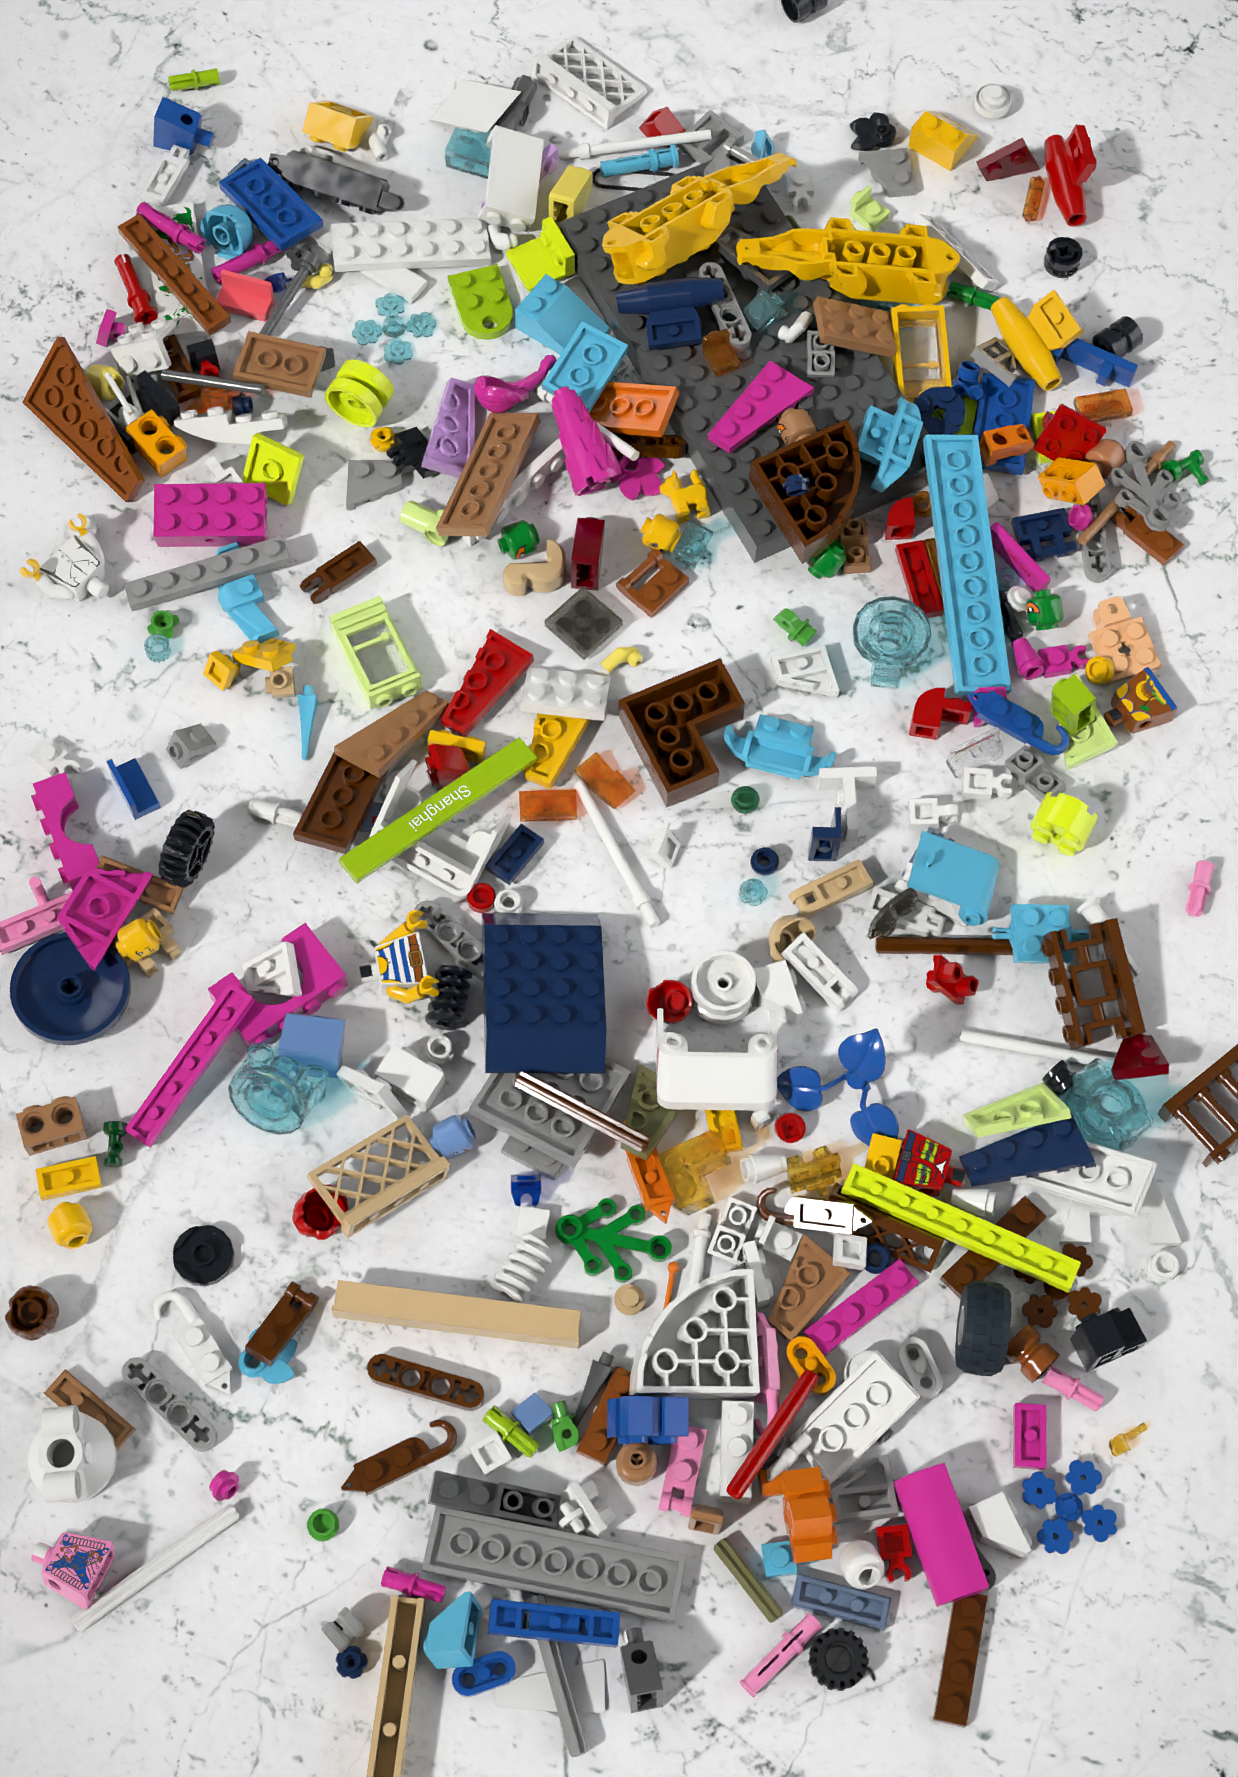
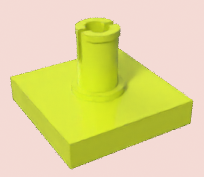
M256 433L252 436L242 481L243 483H265L268 497L288 506L293 502L305 455L260 433Z

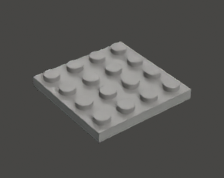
M605 1058L604 1074H529L608 1114L630 1078L631 1071ZM491 1073L469 1107L468 1114L574 1169L596 1134L597 1129L516 1087L514 1083L518 1073Z

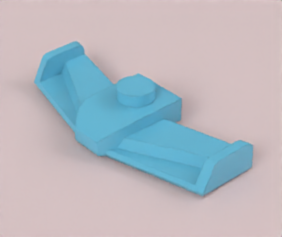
M234 542L220 547L215 556L239 549V543ZM254 574L218 586V600L223 611L228 613L250 641L256 640L261 643L280 635L279 630L256 605L264 602V596Z

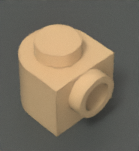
M292 666L281 667L274 672L269 671L270 677H265L267 694L271 693L273 699L296 697Z

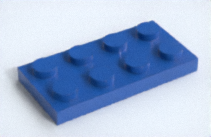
M261 157L219 181L220 190L248 215L250 220L281 252L323 227V219Z
M983 372L981 378L983 396L978 400L974 435H978V441H980L984 431L1009 425L1024 424L1029 432L1036 380L1016 377L1009 387L994 374ZM1026 454L997 460L996 464L987 467L981 457L982 469L1023 475Z

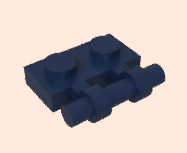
M1065 508L1012 518L1011 525L1017 543L1020 546L1029 544L1030 550L1025 551L1035 562L1043 561L1046 557L1056 556L1060 558L1067 556V553L1076 552L1075 541L1065 543L1064 537H1069L1072 533ZM1053 540L1054 545L1041 546L1040 542Z

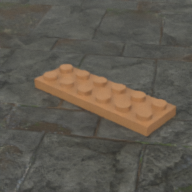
M489 413L436 526L439 536H489L541 422L538 413Z

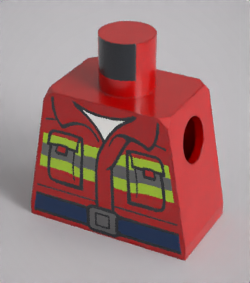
M908 1129L904 1137L893 1180L928 1196L938 1197L944 1183L961 1187L966 1170L949 1165L952 1154L950 1148Z

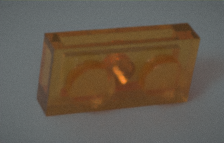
M1126 388L1078 396L1073 401L1075 411L1095 422L1130 417L1133 413Z
M576 789L519 791L520 822L577 820Z

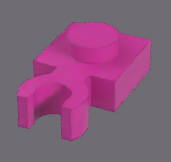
M1066 645L1039 649L1038 654L1044 661L1043 677L1050 678L1071 674L1072 666L1077 669H1084L1090 659H1080L1077 655L1085 654L1086 646H1076L1069 652Z

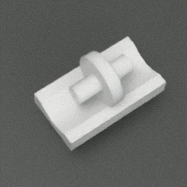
M576 1479L567 1485L568 1488L560 1494L564 1501L560 1509L565 1517L559 1521L562 1529L571 1525L576 1534L583 1531L585 1536L599 1538L615 1520V1515L607 1505L598 1510L592 1505L591 1501L599 1495L598 1488L593 1480L590 1479L578 1483Z

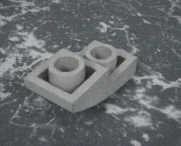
M808 330L807 377L834 378V345L821 343L819 332Z
M1026 745L1005 761L1009 771L1039 802H1042L1045 794L1048 792H1052V797H1057L1059 793L1066 790V783L1045 768V760Z

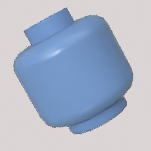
M452 1115L433 1125V1137L429 1138V1141L437 1154L442 1153L447 1159H453L473 1148V1140L476 1139V1134L467 1117L462 1119L459 1115Z

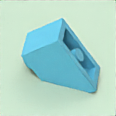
M471 1591L464 1592L429 1624L428 1635L423 1641V1650L436 1669L473 1666L482 1607Z

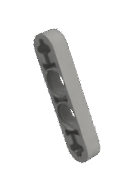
M706 262L699 269V277L711 278L709 275H706L710 273L715 278H722L724 294L727 296L725 300L710 304L709 306L727 346L734 352H743L750 347L751 331L722 268L717 263ZM726 313H731L737 318L729 322L724 320L722 316ZM736 329H737V334H738L739 338H740V339H743V341H739L738 338H735V330H736Z
M1099 493L1091 498L1089 502L1093 519L1102 512ZM1105 525L1090 540L1097 541L1101 545L1099 550H1092L1087 544H1080L1085 575L1094 583H1101L1107 580L1111 571V559ZM1098 558V566L1099 569L1102 570L1101 573H1099L1097 569L1094 568L1096 559Z
M422 901L417 904L414 910L424 911L425 913L432 911L433 919L438 923L434 927V922L429 918H425L424 920L427 921L428 925L423 931L483 982V965L480 962L482 959V943L436 903ZM422 915L418 918L417 922L423 920ZM446 927H451L456 930L457 934L453 939L445 940L440 936V932ZM472 945L478 950L477 955L473 958L464 957L461 951L465 946Z
M135 1357L126 1361L122 1368V1376L126 1383L192 1448L205 1452L215 1446L217 1432L213 1425L167 1380L142 1358ZM142 1366L144 1367L142 1373L149 1380L146 1386L138 1377L130 1379L133 1375L130 1370L133 1367L140 1369ZM164 1386L167 1389V1396L163 1401L154 1402L151 1400L150 1393L154 1387ZM178 1407H185L189 1410V1417L183 1423H176L172 1420V1413ZM193 1423L202 1432H205L207 1429L210 1430L207 1433L209 1440L206 1443L202 1440L198 1443L195 1442L198 1437L189 1428Z

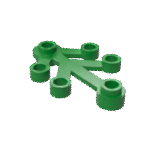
M608 1198L602 1199L598 1206L580 1217L569 1214L562 1216L555 1225L557 1239L563 1244L573 1245L584 1262L585 1273L592 1277L601 1273L602 1261L600 1258L592 1255L584 1240L593 1241L598 1244L614 1269V1278L619 1283H626L631 1279L632 1268L629 1264L624 1263L615 1247L646 1253L655 1262H664L671 1255L672 1244L665 1236L657 1235L648 1241L617 1234L630 1225L637 1226L644 1222L645 1210L639 1205L631 1206L627 1213L601 1229H594L588 1226L601 1217L609 1219L614 1216L616 1205L613 1200ZM608 1204L612 1207V1211L604 1213L601 1207ZM633 1211H639L642 1217L635 1220L630 1214ZM572 1226L576 1229V1232L573 1235H568L564 1231L565 1228ZM661 1246L664 1248L665 1253L657 1255L653 1250L655 1247ZM590 1262H596L599 1267L597 1270L591 1271L587 1265ZM624 1268L629 1274L626 1277H620L617 1271Z

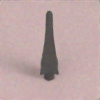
M602 1352L598 1362L594 1359L592 1361L584 1391L573 1418V1422L577 1426H579L589 1406L613 1373L610 1365L614 1356L607 1352Z

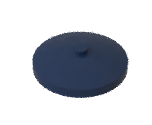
M66 932L48 936L31 946L17 962L10 981L11 1004L20 1023L35 1037L56 1045L83 1044L104 1035L115 1026L124 1014L131 993V982L127 966L115 947L110 946L94 971L89 967Z

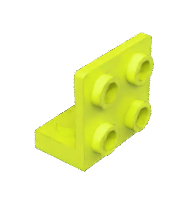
M552 216L542 220L540 237L506 251V257L527 292H531L545 274L557 281L575 274V254Z

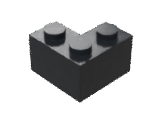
M1119 1307L1100 1316L1097 1312H1093L1080 1320L1082 1323L1075 1327L1076 1331L1070 1338L1086 1372L1139 1350L1147 1342L1131 1308L1120 1311Z

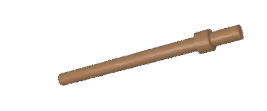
M1167 441L1159 451L1153 452L1147 459V464L1144 467L1148 477L1155 470H1160L1163 463L1167 461V457L1176 449V444L1173 441ZM1135 476L1133 480L1138 483L1137 478ZM1115 498L1078 536L1077 540L1081 545H1086L1120 509V506L1115 502Z

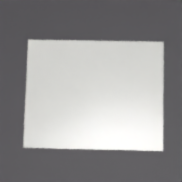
M463 79L432 115L430 120L487 133L521 91Z

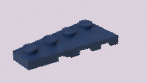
M1072 1114L1070 1119L1037 1125L959 1156L961 1165L966 1170L965 1173L972 1187L1010 1181L1012 1177L1027 1175V1178L1039 1176V1173L1057 1170V1173L1070 1171V1168L1085 1166V1169L1096 1167L1095 1160Z

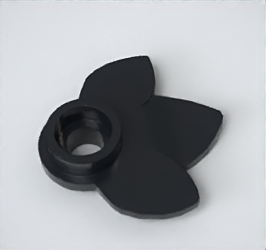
M874 112L870 119L858 118L849 124L850 129L857 135V138L851 144V149L869 151L876 146L885 148L892 145L895 141L896 129L893 125L889 124V118L883 113Z

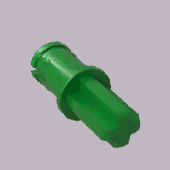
M953 280L948 288L950 292H947V297L966 302L969 307L975 305L990 311L993 303L999 299L996 295L978 290L977 286L972 288Z

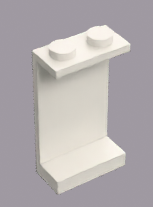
M495 125L487 138L486 147L491 148L485 205L479 212L478 219L492 225L509 227L517 232L528 231L536 216L544 139Z

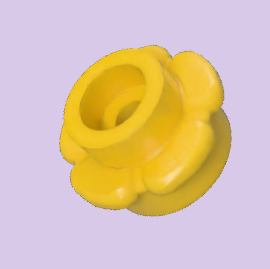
M389 427L376 428L371 433L370 443L377 451L387 452L390 448L394 447L393 439L395 433Z

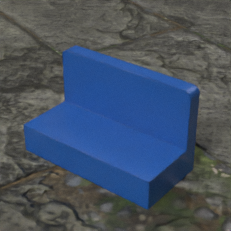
M136 758L117 767L112 759L106 761L111 776L134 820L161 808Z

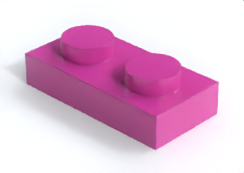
M1015 1403L1013 1405V1468L1045 1470L1047 1468L1046 1405Z

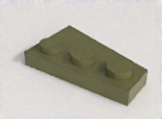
M640 1064L638 1065L625 1124L649 1136L650 1142L644 1152H639L622 1142L620 1148L647 1161L681 1110L666 1109L657 1102L656 1072Z

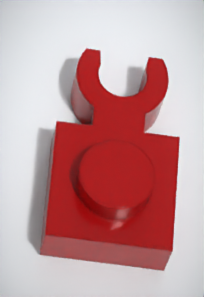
M908 1524L876 1527L875 1534L878 1553L883 1561H889V1567L885 1574L888 1584L894 1582V1570H901L904 1574L905 1582H909L911 1570L904 1563V1559L912 1558Z

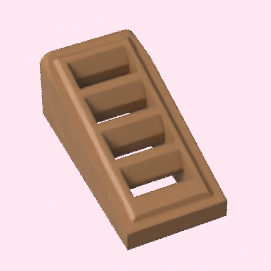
M699 1504L692 1505L688 1524L689 1530L714 1535L719 1534L723 1522V1511L719 1508Z

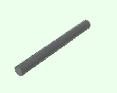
M163 369L161 373L162 380L259 395H263L265 392V385L260 383Z

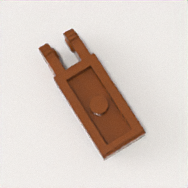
M1130 506L1127 508L1121 507L1127 516L1118 510L1110 518L1123 531V534L1164 566L1183 548L1184 544L1167 530L1163 532L1151 530L1144 522V516Z

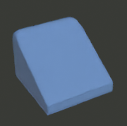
M533 1393L510 1411L529 1436L533 1435L554 1418L553 1411L536 1393Z

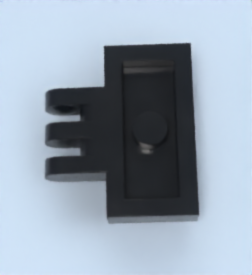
M417 426L395 434L393 440L396 446L390 448L386 454L390 459L393 458L392 462L399 466L402 474L417 470L424 479L440 473L421 467L429 441Z

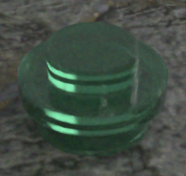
M750 786L739 787L732 794L731 804L739 813H752L759 806V794Z

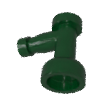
M120 1121L103 1123V1132L109 1136L108 1156L104 1158V1166H122L123 1159L120 1158L123 1144L121 1137L127 1134V1131H125L127 1123Z

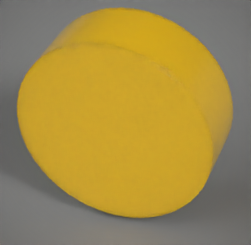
M1104 656L1092 657L1085 667L1087 679L1094 684L1108 683L1113 678L1115 671L1113 662Z

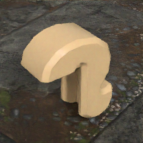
M547 539V563H509L503 571L505 590L514 596L525 595V587H529L539 593H548L556 590L563 583L566 571L563 548L555 540Z

